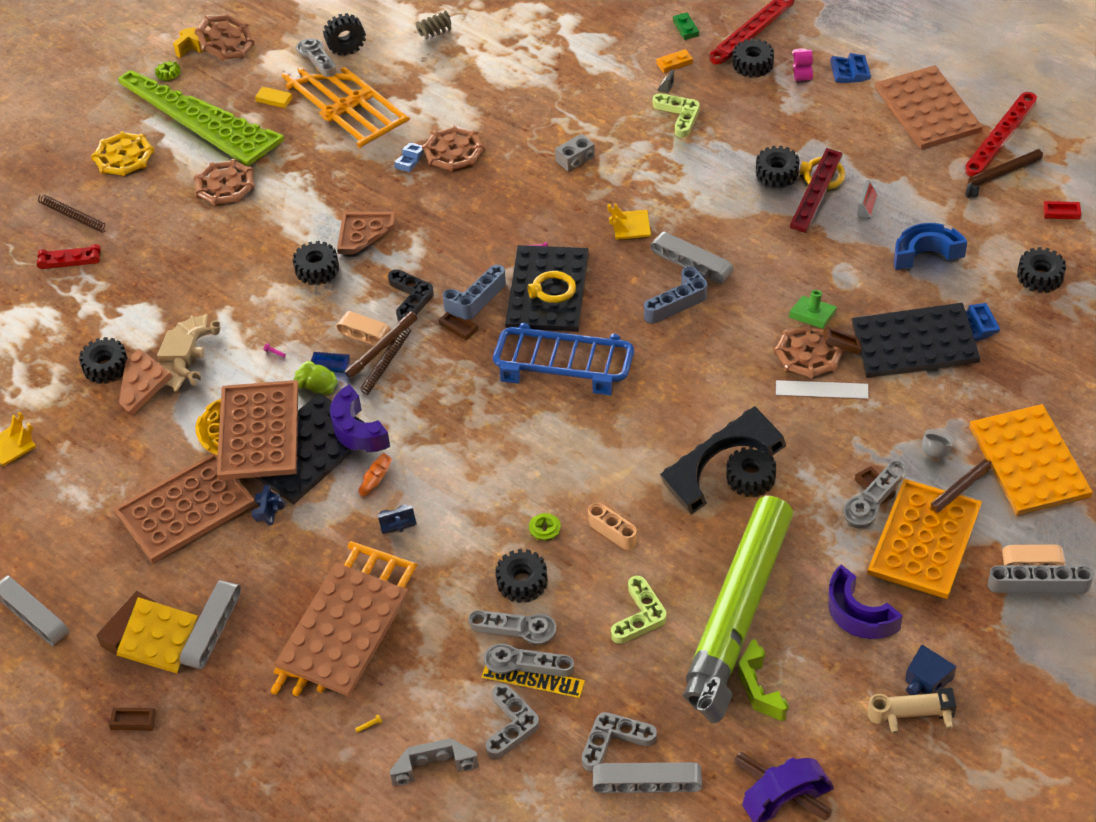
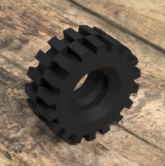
M345 13V16L338 14L339 17H332V21H327L328 26H324V39L332 53L335 54L337 52L339 56L342 53L346 56L349 52L354 54L353 51H359V46L363 47V41H366L365 30L359 18H355L353 14L351 16L348 13ZM344 31H350L346 36H339Z
M751 38L750 41L745 39L744 43L740 41L738 45L734 46L733 69L737 70L738 74L742 73L744 77L749 75V78H752V76L757 78L760 75L765 76L766 72L769 73L773 69L774 49L771 44L767 45V41L761 42V39L754 41V38Z
M772 146V149L767 147L765 151L761 150L760 155L758 154L756 159V177H758L759 181H762V184L766 185L768 183V187L776 185V188H780V185L787 187V183L789 185L793 184V181H796L799 176L800 159L798 154H795L794 150L790 151L788 147L783 149V146H779V148Z
M311 241L308 242L309 245L307 246L305 244L301 245L302 249L299 247L296 249L297 253L294 252V258H292L297 278L302 280L303 283L308 281V285L313 283L320 285L319 282L327 283V279L331 281L333 275L336 276L338 274V257L336 249L331 244L327 246V242L324 241L322 244H320V241L312 244ZM320 260V262L311 263L313 261Z
M1038 247L1037 250L1031 248L1030 252L1025 251L1024 255L1020 257L1017 270V278H1019L1020 284L1023 283L1025 288L1029 286L1030 291L1036 289L1038 293H1041L1042 290H1045V293H1047L1050 289L1054 291L1057 287L1059 288L1061 283H1063L1066 270V261L1062 259L1063 256L1061 254L1056 255L1057 251L1055 250L1050 252V248L1042 250V247ZM1036 270H1044L1046 271V273H1041Z
M103 337V340L97 338L96 342L90 341L89 346L85 345L83 347L84 351H80V365L85 377L90 379L91 382L96 380L97 384H101V381H104L106 384L109 383L108 380L114 382L117 376L119 378L123 376L122 372L124 373L125 362L128 357L124 345L119 340L115 341V338L108 340V337ZM103 360H109L106 363L99 364Z
M742 447L740 452L735 450L734 455L731 454L729 460H727L726 479L728 486L731 485L733 491L737 489V494L739 495L742 492L745 493V497H749V494H753V497H758V493L764 495L766 490L770 491L775 484L776 461H774V457L768 456L759 449L755 450L753 447H749L747 450L745 447ZM752 467L758 469L759 471L756 473H748L744 471V469Z
M518 549V553H514V550L509 552V556L503 555V561L499 559L497 562L498 566L495 569L499 592L502 591L503 597L508 595V600L513 601L515 598L518 603H521V599H525V602H530L531 597L535 600L538 598V593L540 595L544 593L548 577L547 566L542 556L539 557L536 552L531 554V550L526 549V552ZM520 573L530 575V577L526 580L520 581L514 579V577Z

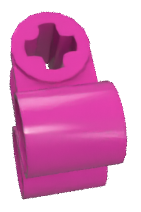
M793 50L795 81L812 80V50Z

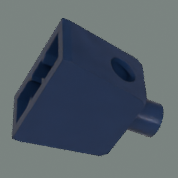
M921 645L906 672L905 681L909 684L906 692L909 695H918L920 692L924 694L936 693L937 689L943 688L954 679L957 666L926 646Z

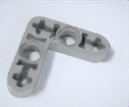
M498 684L492 690L493 701L512 720V722L490 737L486 742L487 754L493 759L503 757L539 728L538 715L507 684ZM498 693H501V694H505V693H506V698H505L504 696H502V695L499 696ZM513 705H520L522 707L518 712L510 710V707ZM526 720H528L529 722L533 721V724H526ZM510 731H516L519 735L515 739H510L507 737V734ZM493 745L496 746V747L499 746L500 749H499V750H497L496 748L492 749V746H493Z
M601 713L596 717L582 753V765L586 770L593 771L595 765L602 764L612 737L642 746H652L657 740L656 728L651 724L612 713ZM605 721H609V724H606V726H602V723H605ZM627 725L632 728V731L623 733L620 729L622 726ZM649 732L650 735H648V737L645 738L644 735H646V733ZM595 738H602L605 742L597 746L593 744V740ZM593 752H595V760L589 763L588 760L592 758Z

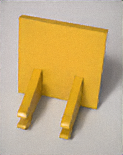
M614 203V208H611V204H608V212L612 214L609 217V223L613 225L616 240L651 237L647 210L623 212L616 203Z
M18 412V418L13 415L10 427L0 432V464L2 466L9 464L36 448L31 435L33 426L30 423H27V429L22 426L24 416L21 412Z

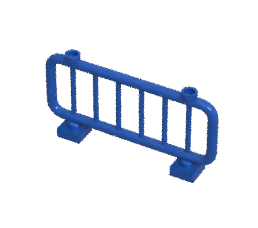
M521 323L519 328L509 327L500 333L493 354V362L500 367L501 382L519 384L521 379L520 370L592 379L593 393L612 395L613 382L623 381L629 374L634 347L628 341L621 340L618 334H611L608 339L530 329L527 323ZM511 334L520 335L512 362L501 360L500 356L507 336ZM524 336L538 337L530 364L516 362ZM542 338L556 340L549 366L534 364ZM560 340L574 342L567 368L552 367ZM578 342L593 344L585 371L571 369ZM596 345L611 346L604 373L589 371ZM614 348H625L627 353L621 373L608 374Z

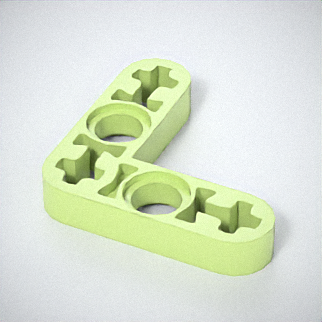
M662 93L653 96V107L655 109L680 114L675 123V135L687 137L699 114V102ZM690 117L691 119L685 120L683 118Z
M633 576L628 581V591L641 612L619 621L611 627V638L617 644L626 643L661 627L666 622L665 608L647 581L641 576ZM644 598L653 600L651 604H643L641 601ZM654 609H655L656 615H657V616H661V618H657L656 616L654 617V615H653V610H654ZM637 621H641L644 623V626L642 628H636L633 626V624Z

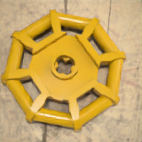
M120 131V134L107 139H101L95 153L91 155V160L96 163L100 173L116 174L125 177L126 174L146 168V164L155 150L147 141L146 135Z

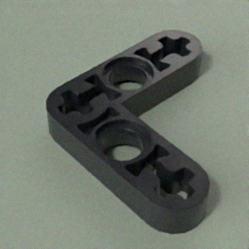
M398 269L389 272V284L410 294L397 308V320L400 321L410 311L417 315L434 296L432 284ZM409 283H415L412 287L406 286ZM412 301H419L416 305L410 304Z

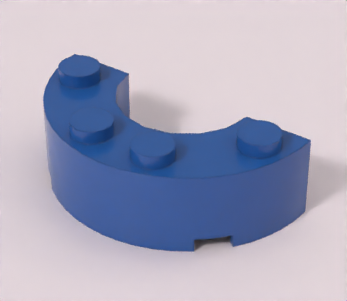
M920 223L904 230L899 239L897 238L894 268L895 270L913 267L914 257L924 251L938 252L947 260L964 258L967 240L954 228L952 230L945 228L944 224Z

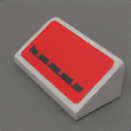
M870 180L865 181L858 203L857 215L860 217L871 218L878 197Z

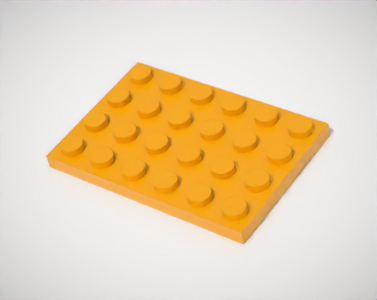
M1043 404L970 421L969 428L985 458L991 461V469L1016 516L1092 497L1093 491Z
M903 479L868 567L867 575L948 599L981 509L982 501L959 495L939 513H935L930 510L931 503L944 493L945 490Z

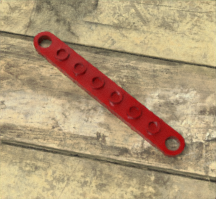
M772 0L721 42L716 49L712 50L709 57L710 62L716 65L723 64L733 56L735 45H738L740 41L744 43L745 39L750 41L751 38L758 35L788 10L795 0Z
M1022 93L966 163L965 173L968 176L972 177L986 170L1036 105L1037 96L1034 93Z

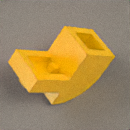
M195 27L186 28L179 32L180 38L173 42L176 56L181 58L191 49L198 53L203 52L198 36L195 34Z

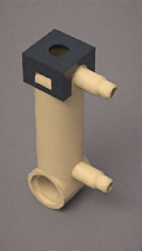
M941 688L932 694L895 697L875 694L869 700L868 718L876 724H882L888 720L893 734L898 733L897 718L938 715L939 719H944L946 728L952 729V718L955 716L957 707L953 689Z

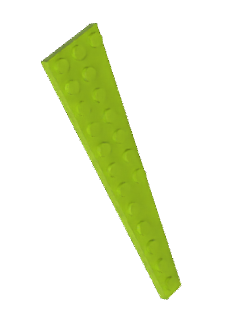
M132 70L118 77L121 85L247 167L285 141L284 135L270 129L264 130L256 123L250 124L242 117L240 119L236 118L228 111H224L189 95L187 97L179 90L173 91L169 86L159 85L157 81Z

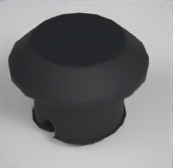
M972 182L969 183L965 194L967 198L970 196L977 197L980 190L979 186H974Z

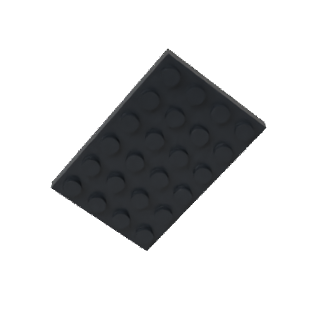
M518 245L505 327L519 328L521 323H527L530 329L579 332L589 254L588 248ZM559 271L573 278L576 284V291L570 299L564 302L549 303L538 297L531 299L528 293V284H532L535 278L544 272ZM557 278L546 279L540 284L542 292L552 296L562 295L569 289L565 281Z
M963 302L852 318L855 337L859 339L862 347L860 356L866 378L980 363L979 352Z
M321 393L316 394L298 410L297 474L254 477L264 485H270V489L280 494L293 505L354 451L345 447L336 438L330 415L332 400ZM355 416L354 419H356L357 421H360V422L365 423L364 421H362L361 419H359L358 417Z

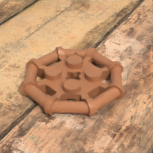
M229 13L215 16L206 15L200 26L195 29L201 49L220 58L221 61L233 58L243 59L246 57V53L251 46L255 44V40L252 38L248 28L249 25L246 22L243 23L233 18ZM228 23H231V24L237 26L238 28H235V27L229 25ZM207 26L211 28L209 31L205 30ZM241 33H244L245 38L241 37Z
M457 125L441 131H433L428 141L422 145L428 165L447 169L450 172L475 165L479 155L485 151V145L481 143L478 132L459 128Z
M236 159L218 163L211 162L208 167L194 177L195 195L197 198H202L212 203L213 206L230 202L238 203L242 197L255 188L253 180L254 170L252 167H247L237 162Z
M806 323L804 326L791 330L785 329L782 332L778 345L774 347V354L778 356L786 372L791 371L813 379L814 376L836 371L845 350L835 346L829 348L825 343L824 329ZM806 333V335H804V336H801V337H798V338L795 337V336H797V335ZM787 342L791 344L790 348H785ZM828 356H833L832 360L830 361L826 358Z

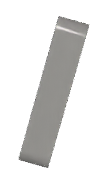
M661 232L650 244V248L655 254L682 267H694L702 276L717 283H723L734 271V267L729 261L667 232Z
M998 565L991 568L987 586L996 593H1086L1091 588L1094 572L1088 566Z
M7 575L0 580V601L51 646H54L70 633L67 626L10 576Z
M223 580L217 582L180 656V663L182 665L198 669L204 668L241 593V586L239 584Z
M602 763L593 767V790L598 793L697 792L702 789V767L698 763Z

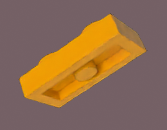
M684 49L657 58L656 64L663 73L693 64V58Z

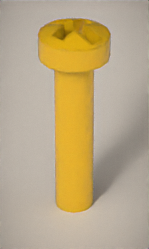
M378 714L373 720L355 728L356 732L359 733L377 723L381 724V716Z

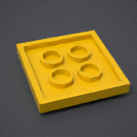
M138 597L117 650V656L177 674L181 665L180 656L194 629L198 615Z

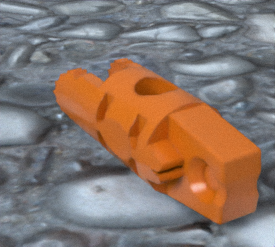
M383 452L371 464L369 470L363 476V483L358 489L360 496H367L374 487L380 484L382 478L388 472L393 458Z

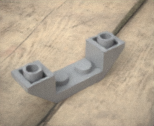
M451 738L408 747L390 770L392 785L402 786L413 782L414 777L411 766H422L428 762L444 761L451 757L455 758L457 772L470 771L479 767L477 753Z

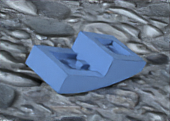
M409 143L402 149V156L395 161L394 168L410 172L423 155L422 146L414 143Z

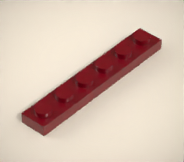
M829 148L825 149L790 223L791 229L807 233L842 159V152Z

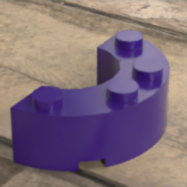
M350 384L342 388L334 397L330 407L333 430L338 441L351 450H366V453L390 448L388 432L379 420L363 423L354 419L362 411L359 395Z
M841 564L832 574L828 594L829 612L836 624L846 632L866 639L885 638L900 631L903 615L890 604L885 603L881 606L870 607L856 601L852 596L855 591L856 576Z
M793 757L777 768L771 767L767 769L764 776L744 793L745 797L742 806L752 822H766L775 818L779 809L791 799L803 794H811L814 798H817L834 790V786L817 760L813 758L796 759Z

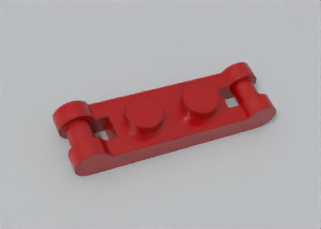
M92 244L90 247L55 251L41 249L38 251L36 265L39 269L97 264L100 262L99 254L101 253V247L98 244Z

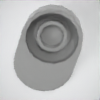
M927 429L922 439V449L932 457L943 458L949 454L954 438L945 432Z

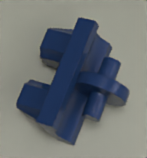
M270 485L264 486L263 492L255 495V503L260 508L252 510V517L255 521H265L268 526L274 524L275 513L285 507V501L280 498L281 495L273 493Z
M404 504L396 510L380 511V514L377 515L382 534L395 530L401 533L403 528L417 524L412 505Z

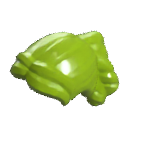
M306 361L301 364L293 380H298L300 389L305 388L313 391L315 394L321 393L322 395L332 394L334 387L338 384L337 378L332 371L322 365H315L312 361Z

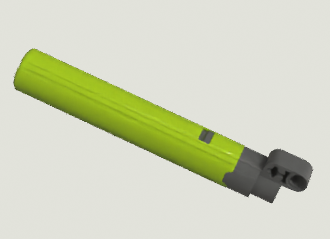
M763 496L756 502L686 676L688 684L683 697L711 723L721 721L727 711L732 698V691L726 686L793 517L791 506L778 497Z

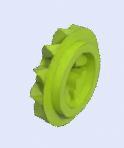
M163 62V64H158V67L155 68V75L161 80L174 79L181 73L180 65L177 62Z
M549 513L538 514L529 523L530 534L537 540L543 539L546 541L550 538L554 539L556 535H559L561 529L559 519ZM544 523H546L547 531H543L542 529Z

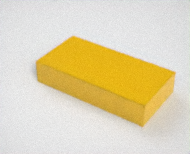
M262 86L255 99L256 102L286 108L292 100V93Z

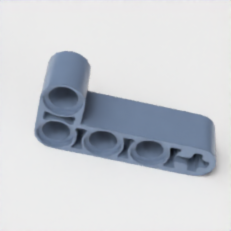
M502 265L491 266L464 293L455 289L444 291L443 304L445 312H449L451 315L462 319L473 318L505 287V268Z
M685 267L681 271V285L645 301V321L647 323H657L705 301L707 298V281L694 267Z

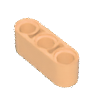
M351 311L346 312L336 325L337 330L341 334L371 345H375L391 331L387 324Z
M593 503L588 507V522L593 529L625 550L635 548L637 545V529L632 523L601 503Z
M1008 545L1002 550L1004 565H1065L1063 548L1059 545Z

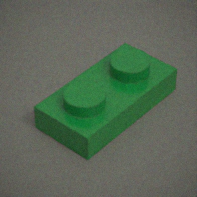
M688 12L673 16V23L684 40L699 36V30Z

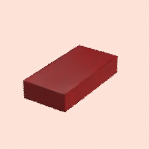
M1044 201L1043 203L1044 219H1081L1080 202Z

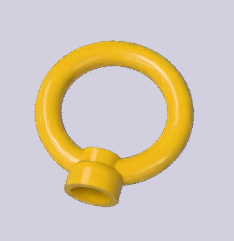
M822 157L814 158L809 162L802 161L799 174L804 175L808 184L812 179V168L819 164ZM841 163L837 167L838 178L829 184L827 190L835 189L843 183L845 169Z
M559 271L544 272L537 276L532 284H528V293L531 299L538 297L549 303L564 302L570 299L576 291V284L573 278ZM557 278L565 281L569 289L562 295L552 296L542 292L540 284L546 279Z

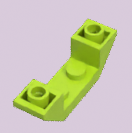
M753 639L739 662L738 675L753 709L777 720L784 721L786 720V711L789 710L786 699H782L779 691L764 695L762 686H758L756 682L755 670L763 668L765 652L763 647L758 645L756 639Z

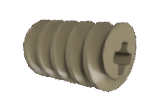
M445 10L444 13L440 12L438 15H433V17L430 16L427 19L417 21L416 28L421 37L424 36L426 39H429V34L431 37L435 36L434 32L440 35V29L443 33L446 32V27L449 31L452 30V23L448 12Z

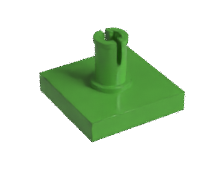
M813 290L810 298L802 296L790 310L789 318L824 329L835 315L837 306L821 302L822 292Z

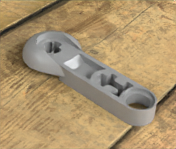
M305 39L297 44L296 49L298 53L308 57L323 76L330 77L336 74L335 63L323 50V43L320 40Z
M900 460L892 461L862 494L849 499L843 509L846 520L855 526H865L872 523L877 516L879 505L905 478L906 464ZM900 467L903 471L896 474L892 472V469ZM859 508L860 510V508H863L864 512L860 511L859 513L857 512V509Z
M476 610L469 615L468 619L470 627L474 631L523 637L529 643L535 645L549 642L556 633L554 619L545 614H534L526 617L523 615ZM480 617L484 619L480 624L473 623L475 618Z
M505 643L492 645L484 654V662L487 668L497 674L523 671L567 677L574 671V660L570 656L516 649ZM561 663H568L570 667L562 669L559 665Z

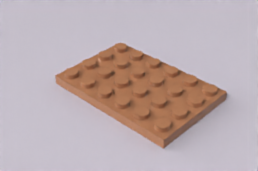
M936 65L875 82V89L920 150L982 132L983 126Z
M298 380L222 386L217 460L218 480L297 474Z
M211 454L113 508L116 516L152 564L256 505L254 498L238 479L218 480V455Z
M335 562L277 658L275 666L350 697L409 594L408 589Z

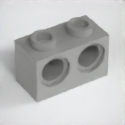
M583 134L555 148L556 162L568 172L595 157L594 143Z

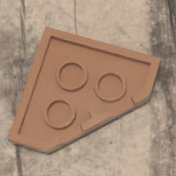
M343 212L337 245L338 254H356L392 231L395 225V212Z
M138 349L125 362L119 404L133 416L173 377L172 374L141 349Z

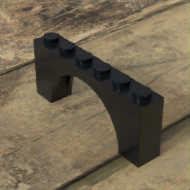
M756 406L746 410L736 420L729 422L725 428L714 433L704 443L697 445L693 451L682 456L679 461L665 468L660 474L664 485L690 515L707 504L704 494L700 490V477L705 465L716 454L728 448L748 446L759 449L772 457L786 447L784 436Z

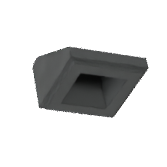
M671 70L665 76L657 89L658 91L670 92L674 84V70Z

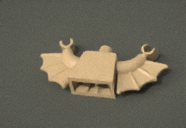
M208 314L198 317L191 316L186 321L178 322L173 330H167L157 354L159 364L173 376L164 386H170L174 391H178L185 379H190V384L193 386L197 383L194 378L201 380L199 372H190L186 368L191 366L194 358L203 359L205 350L202 347H197L196 341L209 332L212 335H218L221 328L219 327V321H212L210 327H206Z

